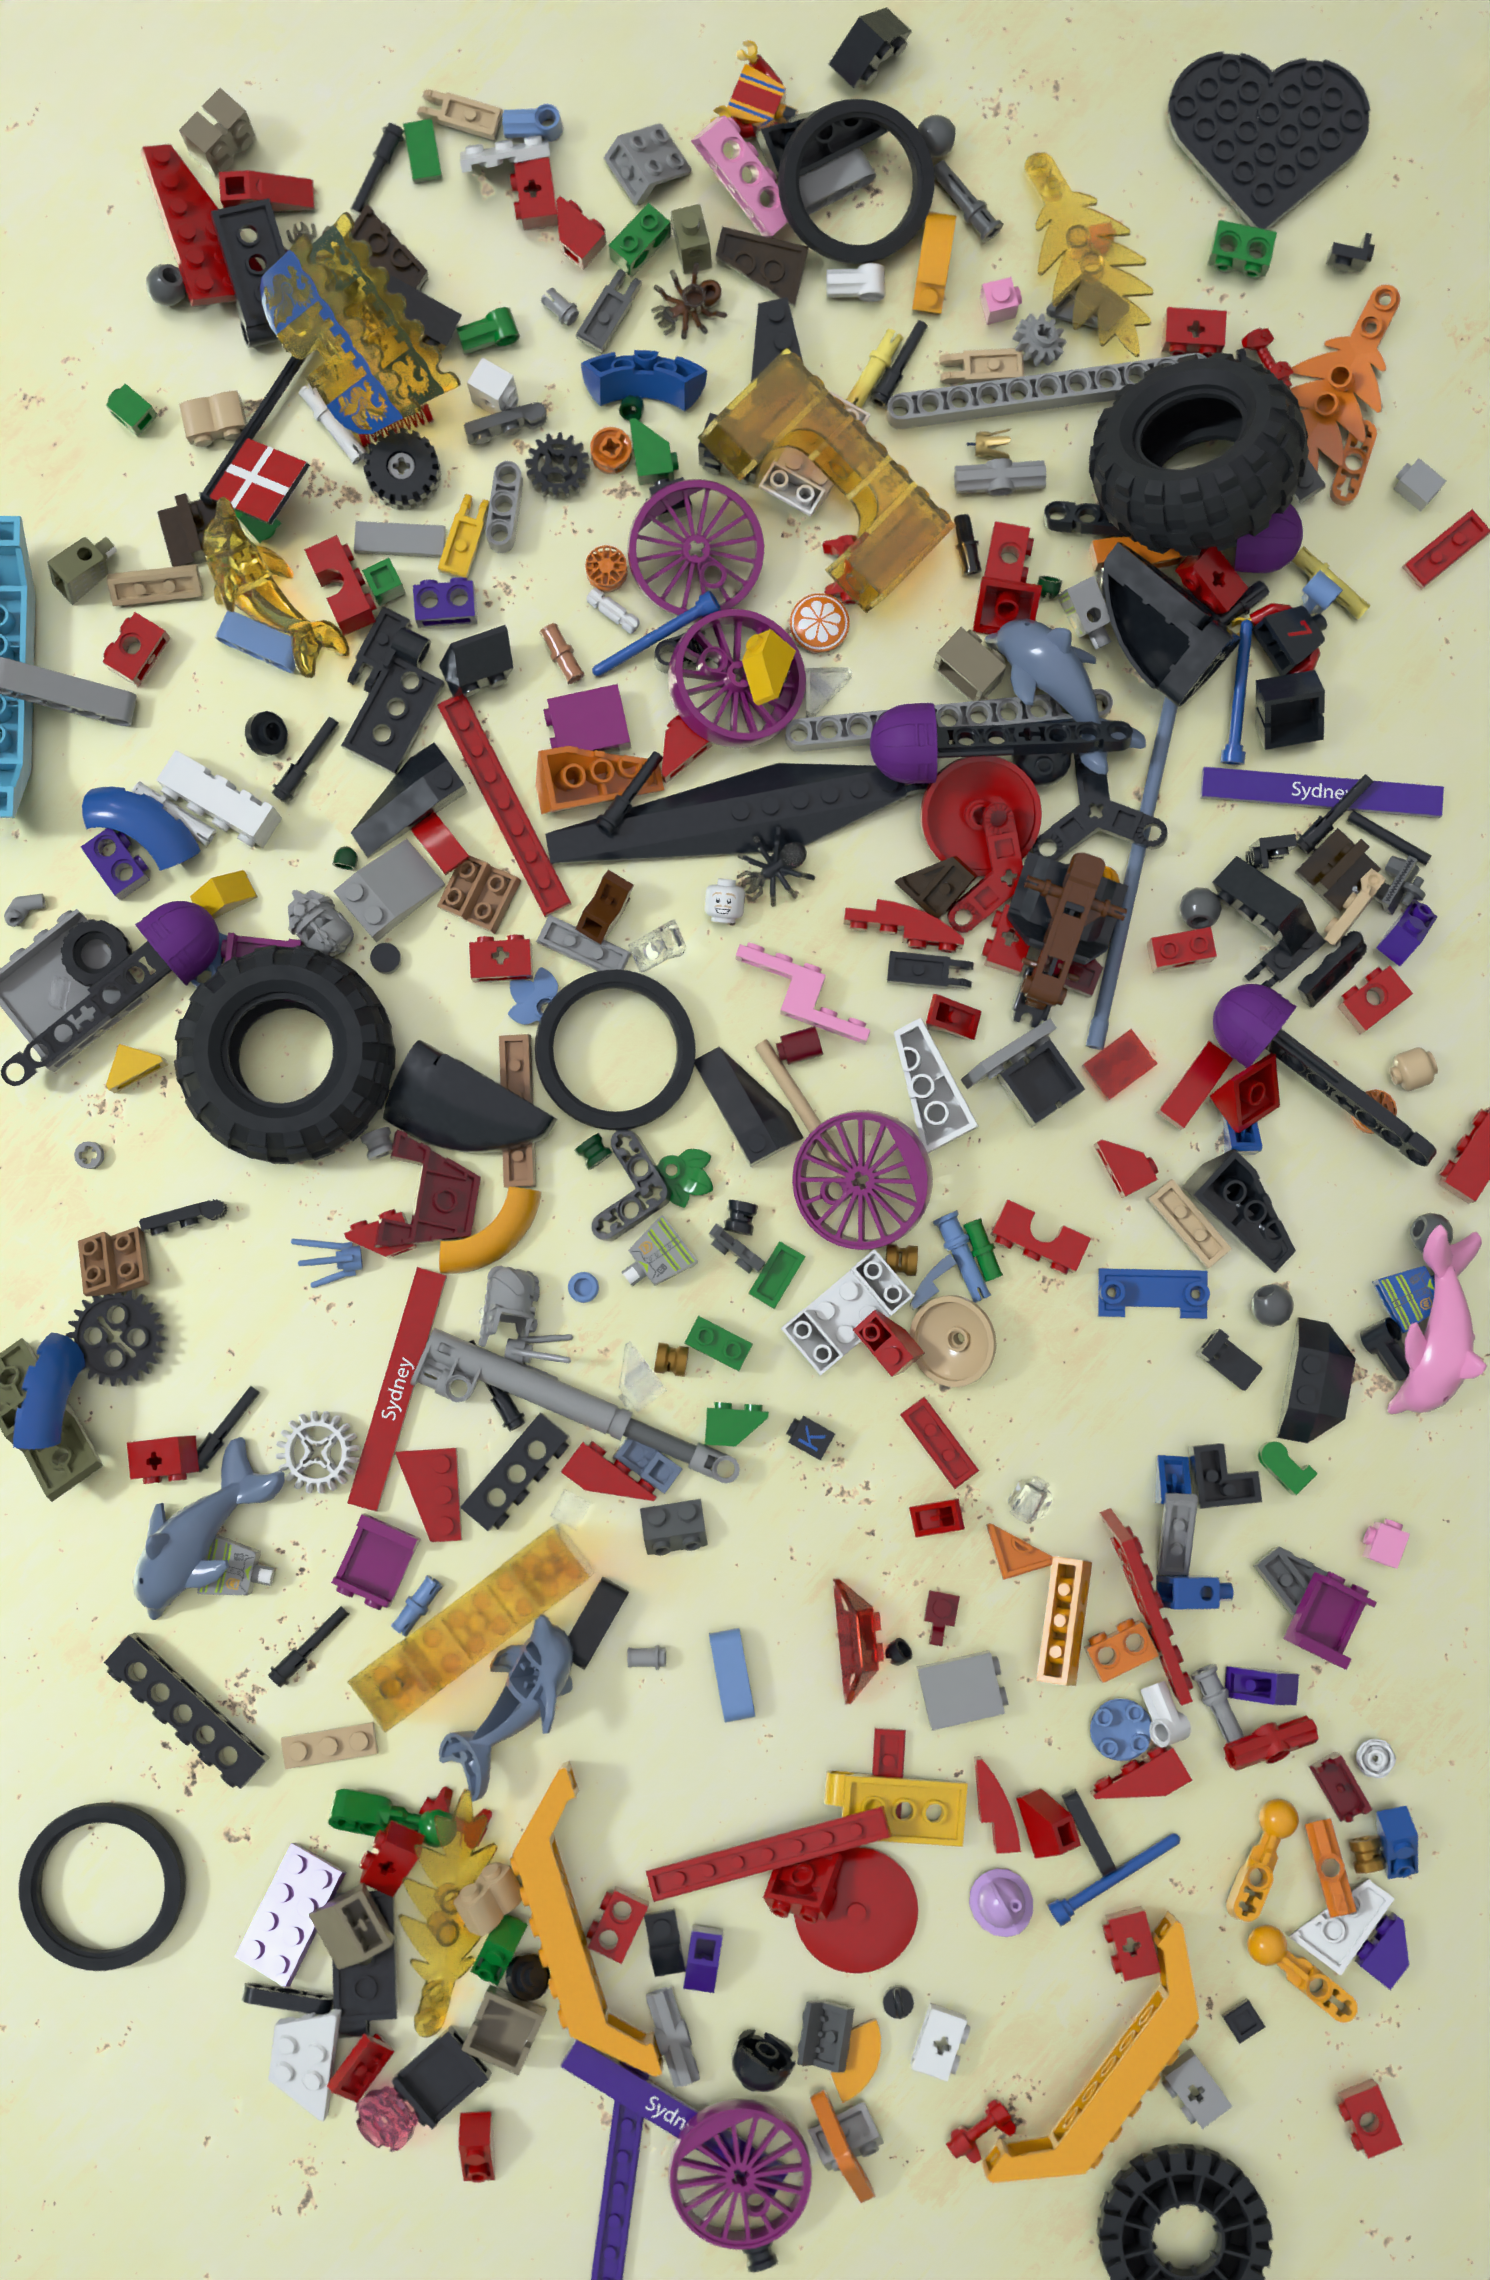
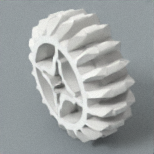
M311 1411V1421H308L305 1414H300L299 1420L301 1425H298L294 1420L289 1421L288 1424L294 1431L291 1433L287 1430H282L281 1435L288 1438L287 1442L278 1441L276 1444L280 1448H285V1453L276 1454V1459H286L287 1462L280 1465L279 1470L285 1471L290 1469L291 1471L286 1475L285 1480L291 1481L297 1477L298 1479L294 1486L296 1489H300L306 1482V1493H312L315 1484L319 1494L325 1493V1483H327L331 1491L336 1490L337 1485L334 1480L337 1479L341 1484H345L347 1479L342 1473L346 1472L352 1475L355 1472L353 1468L347 1466L348 1463L359 1462V1458L350 1456V1452L360 1450V1446H350L349 1441L356 1439L357 1435L355 1433L345 1435V1432L350 1428V1424L345 1423L339 1428L338 1424L341 1421L339 1415H336L329 1422L330 1412L328 1411L323 1412L321 1420H319L317 1411ZM321 1426L331 1430L333 1433L323 1440L317 1441L312 1436H309L306 1430L311 1427ZM299 1438L305 1448V1453L299 1463L296 1464L294 1447ZM339 1440L342 1456L337 1467L331 1457V1449ZM312 1444H315L316 1447L325 1445L321 1452L324 1460H320V1457L310 1459L314 1454ZM317 1463L324 1469H327L330 1474L323 1478H314L306 1475L303 1471Z

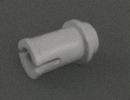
M554 288L547 290L546 292L555 301L553 302L546 295H543L541 303L559 317L558 320L561 324H572L579 315L577 305L569 303Z
M656 1645L655 1648H628V1668L655 1667L656 1670H660V1667H666V1648H660L659 1645Z

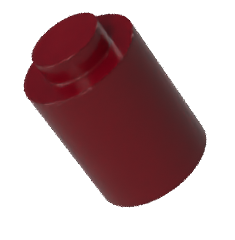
M815 1026L780 1036L781 1042L776 1043L780 1061L786 1060L788 1065L823 1055Z

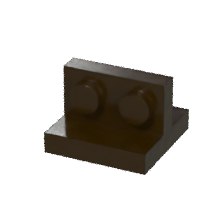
M184 493L174 496L177 506L157 511L172 567L200 564L232 555L217 502L211 505L205 504L200 499L191 502L188 495Z
M1337 828L1294 873L1332 909L1340 913L1344 909L1342 906L1353 892L1358 894L1362 890L1361 878L1370 869L1379 872L1381 868L1365 854L1370 848L1365 841L1360 839L1355 844Z

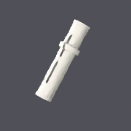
M314 382L308 383L309 389L305 385L299 391V395L314 412L313 417L317 422H322L349 457L352 464L359 463L357 458L362 461L365 453L368 454L367 450L363 448L353 433L338 422L329 411L327 405L331 401L328 402Z
M141 781L132 789V792L141 795L144 793L164 805L163 809L176 820L180 819L193 837L205 846L214 838L212 834H216L217 830L205 824L171 802L169 796L165 794L160 795Z

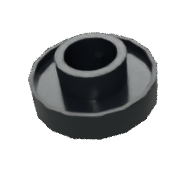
M264 711L256 713L248 719L245 725V738L252 751L266 757L278 754L284 749L288 733L281 717L273 712Z
M537 1954L518 1955L509 1963L506 1970L505 1981L507 1989L513 1997L520 2001H534L546 1993L549 1986L550 1972L548 1967H543L540 1956Z

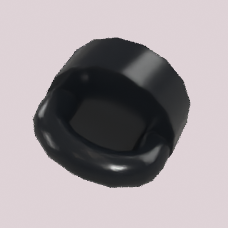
M895 1985L886 1990L883 1995V2007L890 2017L903 2019L911 2013L914 2000L907 1988Z

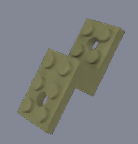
M23 1338L0 1353V1429L4 1437L12 1444L17 1408L22 1407L27 1391L22 1389L28 1367L35 1366L37 1362L28 1342ZM16 1374L14 1381L6 1385L8 1377ZM68 1400L62 1422L61 1443L43 1449H19L27 1459L45 1496L51 1502L103 1466ZM68 1453L66 1462L58 1465L60 1457Z

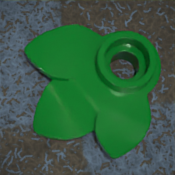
M687 1149L679 1156L668 1155L659 1161L657 1167L672 1191L670 1201L673 1204L685 1208L690 1194L704 1195L713 1191L711 1179L702 1170L710 1162V1154L699 1149ZM669 1165H675L678 1169L677 1173L673 1176H669L666 1173V1168Z

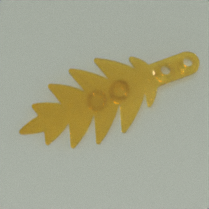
M1038 152L1030 155L1025 161V172L1045 204L1038 215L1035 225L1036 231H1041L1049 224L1040 251L1038 275L1042 276L1063 255L1054 284L1052 305L1057 306L1080 283L1074 303L1073 329H1079L1098 310L1100 346L1104 347L1116 336L1132 355L1139 357V339L1135 327L1151 325V319L1126 297L1152 296L1153 289L1139 278L1117 267L1145 266L1146 259L1135 251L1104 238L1129 236L1131 233L1130 229L1114 218L1089 208V206L1097 205V199L1082 192H1072L1055 161L1049 154Z
M468 1789L463 1790L455 1807L452 1820L439 1815L434 1817L437 1836L445 1854L419 1844L414 1846L424 1872L437 1889L407 1877L402 1879L408 1895L427 1920L424 1923L404 1914L398 1916L409 1940L426 1960L410 1959V1964L415 1971L426 1980L421 1991L422 1997L419 2008L414 2017L415 2031L419 2036L426 2038L434 2036L442 2029L455 1982L475 1962L472 1956H466L482 1938V1936L468 1931L454 1905V1901L465 1886L476 1882L478 1876L489 1865L498 1849L495 1843H491L474 1851L485 1830L488 1818L486 1815H481L473 1819L472 1799Z

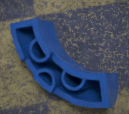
M634 350V355L617 357L615 352H611L581 363L582 377L586 388L600 406L632 395L664 401L686 411L701 396L707 379V370L700 365L680 356H676L675 360L659 357L658 351Z
M109 786L90 789L84 796L82 815L86 829L97 827L109 828L130 836L149 852L160 871L178 865L201 852L195 838L180 819L176 820L164 810L162 803L144 793L138 795L125 791L123 787Z
M51 1332L36 1350L37 1355H40L35 1366L28 1367L22 1389L27 1391L22 1407L17 1408L13 1448L43 1449L61 1443L62 1422L68 1396L76 1377L85 1367L84 1354L78 1344L68 1336Z

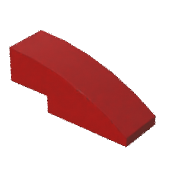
M1208 1041L1156 1113L1179 1130L1184 1129L1233 1058Z
M980 1756L974 1757L979 1820L981 1823L992 1822L993 1846L996 1854L1021 1852L1017 1825L1005 1792Z

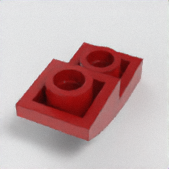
M435 812L410 829L445 876L470 858Z

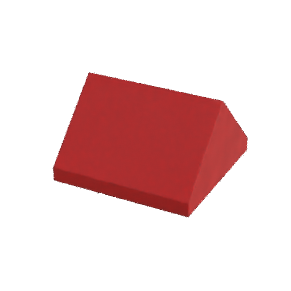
M982 576L972 631L992 634L997 633L1003 625L1012 620L1027 618L1035 621L1042 585Z
M1270 1053L1229 1079L1209 1096L1235 1132H1242L1280 1107L1276 1055Z

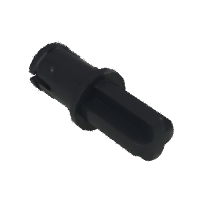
M968 514L955 516L954 524L958 544L955 548L959 550L963 575L978 574L982 572L977 549L979 541L974 540L970 516Z
M1261 580L1255 582L1228 612L1217 614L1220 617L1219 621L1228 626L1235 618L1240 617L1242 614H1249L1250 608L1269 595L1270 591L1266 584Z

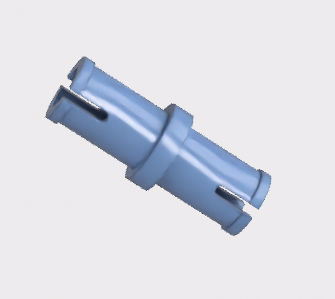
M427 1575L415 1594L406 1599L407 1605L391 1624V1627L399 1634L403 1632L402 1635L407 1637L421 1615L425 1616L429 1611L427 1607L440 1589L443 1588V1585L435 1578L432 1580V1577Z

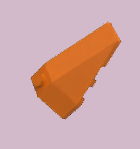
M573 746L538 751L535 786L541 815L613 801L616 795H622L648 759L609 754L604 751L579 749ZM659 765L636 796L664 790Z

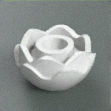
M1370 1739L1359 1747L1356 1761L1364 1775L1383 1778L1394 1767L1396 1757L1389 1743L1380 1739ZM1377 1755L1378 1760L1373 1761V1756Z

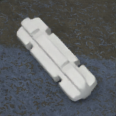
M593 588L586 598L590 605L594 608L599 607L601 613L616 624H622V628L628 633H633L640 624L639 618L632 613L628 614L624 607L609 596L605 597L604 593L598 588Z

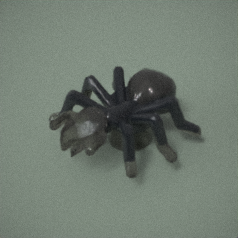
M781 826L776 827L774 851L771 856H769L757 836L753 837L754 843L767 861V864L742 853L738 854L739 859L762 868L760 873L746 870L737 875L738 879L745 875H750L742 881L741 887L751 884L749 889L745 891L747 894L754 893L759 889V892L752 897V900L755 901L763 894L765 880H770L771 906H776L775 876L779 878L793 899L797 898V894L785 879V875L815 880V875L791 870L802 865L806 859L807 850L803 844L790 842L779 851Z

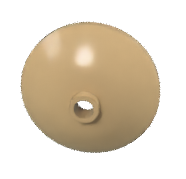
M956 1295L941 1296L924 1304L912 1321L910 1335L925 1352L916 1361V1364L932 1381L947 1387H962L979 1380L991 1367L996 1353L995 1331L987 1314L973 1301ZM959 1333L963 1334L964 1342L959 1340Z

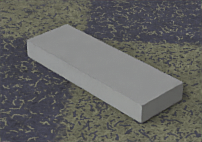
M356 521L354 552L441 558L445 547L446 527L442 525Z
M548 916L536 941L538 944L596 971L625 969L631 952L605 940L600 945L575 930V926L554 916Z
M1165 1493L1157 1563L1158 1575L1189 1576L1198 1503L1197 1494Z

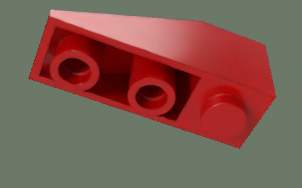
M250 170L219 172L220 201L223 208L269 198L273 212L315 209L313 179Z
M1490 1107L1478 1111L1471 1122L1474 1125L1473 1130L1469 1136L1464 1134L1455 1147L1459 1152L1453 1161L1447 1160L1439 1172L1442 1178L1438 1185L1468 1204L1477 1201L1490 1180Z
M593 1441L589 1445L582 1442L561 1470L562 1474L585 1491L655 1501L657 1499V1496L653 1494L656 1489L643 1478H640L638 1482L628 1475L631 1469L617 1459L614 1463L610 1462L604 1457L607 1451Z
M1171 1745L1166 1747L1155 1746L1147 1752L1148 1757L1142 1761L1137 1762L1134 1759L1120 1768L1122 1773L1113 1778L1107 1775L1093 1784L1095 1789L1091 1790L1090 1793L1095 1799L1167 1796L1192 1781V1778Z

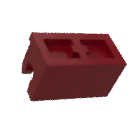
M1333 1752L1309 1766L1340 1822L1345 1821L1349 1823L1354 1820V1816L1373 1811L1341 1754Z

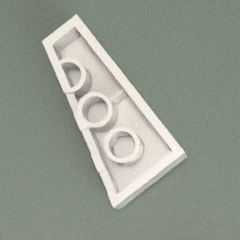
M177 750L174 751L156 779L163 787L161 790L163 794L177 801L178 797L187 801L186 807L201 817L204 813L213 817L212 823L225 832L231 828L239 833L237 839L251 848L254 844L263 848L282 819L276 809L269 803L264 801L262 804L253 794L244 789L241 792L238 791L237 787L229 780L218 774L212 775L208 768Z
M919 1018L894 1031L920 1140L925 1146L927 1153L978 1128L979 1126L924 1021Z

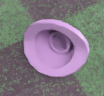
M993 1869L985 1872L975 1880L970 1891L969 1904L974 1919L984 1930L993 1935L1002 1937L1019 1935L1028 1926L1033 1914V1898L1029 1886L1021 1876L1007 1869Z

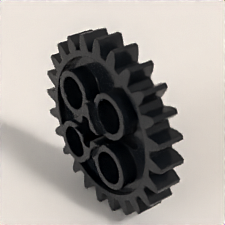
M133 1289L128 1290L125 1296L124 1292L115 1293V1295H104L103 1298L101 1296H92L93 1303L83 1299L82 1304L85 1310L74 1309L73 1311L79 1317L78 1321H68V1324L75 1327V1332L66 1333V1336L69 1338H74V1342L78 1344L84 1354L85 1367L80 1372L90 1369L87 1378L93 1380L99 1375V1384L104 1385L108 1378H110V1383L113 1387H117L120 1378L124 1386L130 1385V1376L136 1381H142L141 1371L151 1374L152 1370L149 1364H160V1361L155 1357L156 1353H165L166 1351L159 1346V1342L168 1340L167 1337L161 1336L159 1332L167 1328V1325L157 1323V1320L163 1314L151 1312L156 1304L150 1302L144 1305L146 1295L141 1294L135 1299V1290ZM121 1307L125 1312V1317L122 1322L116 1324L112 1320L111 1315L115 1308ZM100 1316L104 1318L113 1331H122L119 1337L136 1353L134 1358L130 1356L121 1343L112 1342L114 1335L99 1322L98 1318ZM98 1328L102 1332V1338L99 1343L94 1345L89 1340V1333L92 1329ZM138 1329L145 1333V1341L140 1346H136L132 1342V1335ZM115 1350L120 1351L122 1354V1362L117 1367H113L109 1362L110 1354Z

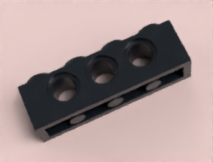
M539 1413L460 1508L485 1530L490 1531L493 1527L499 1530L510 1517L506 1512L514 1503L519 1506L530 1493L526 1490L533 1480L538 1483L550 1470L546 1464L551 1458L555 1456L559 1459L570 1445L566 1441L570 1436L546 1415ZM535 1441L542 1442L546 1447V1453L541 1459H535L530 1455V1445ZM514 1465H521L526 1471V1477L520 1483L512 1481L509 1476L510 1469ZM495 1488L503 1490L506 1495V1500L501 1506H495L490 1502L489 1495Z

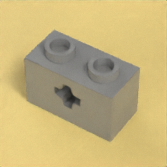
M1191 2048L1179 2056L1172 2065H1167L1162 2069L1161 2072L1166 2078L1162 2085L1172 2098L1178 2095L1185 2104L1180 2109L1191 2124L1197 2121L1201 2128L1204 2129L1233 2107ZM1192 2084L1199 2091V2094L1196 2096H1194L1189 2090V2087Z

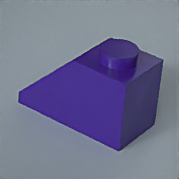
M1226 1666L1225 1688L1229 1692L1228 1698L1271 1705H1297L1299 1674Z

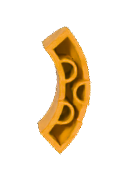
M509 1186L501 1211L485 1229L465 1239L441 1241L439 1255L440 1273L456 1274L478 1270L507 1255L517 1246L518 1242L531 1227L538 1211L542 1192Z

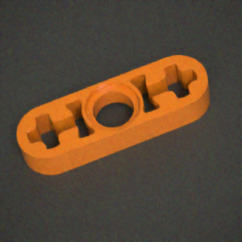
M1363 420L1366 431L1365 435L1369 438H1366V441L1361 444L1360 448L1355 447L1358 440L1351 433L1348 432L1343 447L1344 465L1342 467L1337 466L1330 487V497L1338 505L1352 503L1359 493L1377 437L1376 427L1370 421ZM1346 457H1358L1361 461V468L1358 470L1349 469L1345 464ZM1346 477L1352 478L1348 485V491L1352 493H1348L1346 497L1341 496V490L1337 488H1341Z

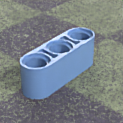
M227 610L215 635V638L221 643L289 673H294L306 647L304 643L287 634L231 610Z
M736 1628L709 1633L725 1723L755 1717L740 1629Z

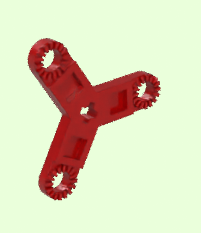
M995 802L987 806L982 816L992 871L957 900L948 910L947 919L950 926L961 933L973 930L974 927L1014 894L1023 868L1012 810L1001 802ZM996 810L1004 811L1007 816L1005 823L1001 826H994L990 822L991 814ZM1008 869L1013 874H1017V877L1012 879V884L1010 885L1005 880H1001V877L1006 875L1005 870ZM960 909H968L971 912V919L967 924L960 925L955 922V914Z

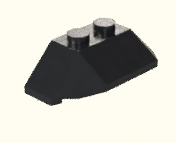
M1297 1318L1276 1438L1309 1443L1346 1418L1356 1358L1329 1323Z

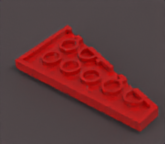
M171 144L142 147L140 154L191 306L236 301L211 219V211L218 210L219 208ZM256 258L249 260L251 269L254 271L264 270Z

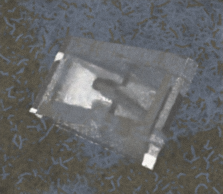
M849 667L805 668L806 717H814L852 678V670Z

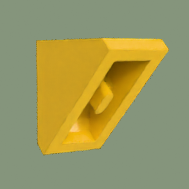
M244 870L213 877L190 896L192 903L203 907L213 919L257 898Z
M119 1044L106 1086L109 1091L117 1093L167 1066L168 1063L166 1059L159 1055Z

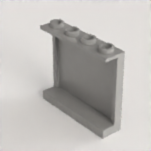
M75 909L73 912L69 910L63 913L57 919L58 924L50 930L44 929L33 938L34 942L26 949L20 948L9 957L10 961L0 968V1007L29 1043L90 994L87 990L90 986H84L74 980L66 972V967L62 964L61 947L64 944V937H67L69 930L72 927L78 926V923L82 921L88 922V919L78 909ZM91 940L82 949V960L90 968H102L111 959V949L103 940ZM127 971L128 981L132 984H139L132 974ZM110 986L103 990V998L107 1003L113 1004L119 1001L121 993L117 987ZM145 992L113 1019L108 1015L47 1064L46 1068L56 1072L149 998L148 994ZM82 1006L80 1009L82 1015L75 1020L71 1014L67 1019L75 1024L80 1033L84 1028L79 1024L87 1019L90 1022L95 1020L93 1017V1013L96 1011L95 1008L87 1009L85 1006ZM62 1024L55 1029V1037L60 1042H68L72 1038V1029L68 1025ZM43 1044L34 1045L33 1048L41 1057L40 1060H46L49 1054L47 1047Z

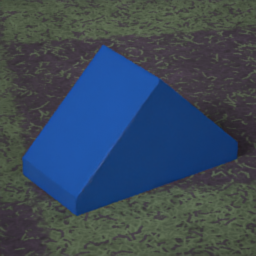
M1223 1116L1224 1153L1235 1149L1240 1155H1255L1262 1151V1142L1257 1122L1242 1132L1237 1133Z
M1157 1456L1155 1503L1164 1504L1165 1493L1192 1494L1188 1457Z

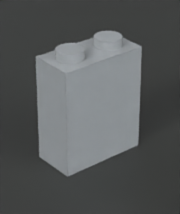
M989 1650L917 1666L929 1724L932 1730L1005 1714L1003 1706L1008 1705L1005 1688L998 1686L996 1675L1001 1674L998 1657H992Z

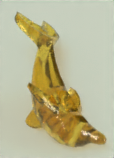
M221 497L216 505L215 517L204 529L202 541L205 562L216 583L214 586V599L217 605H225L229 612H234L235 607H237L254 620L273 629L291 634L293 659L299 673L305 678H313L315 676L316 660L321 648L332 651L338 656H348L349 646L347 640L335 624L326 620H307L286 598L276 584L273 575L291 579L293 578V571L281 556L267 547L255 545L244 534L231 502L227 498Z

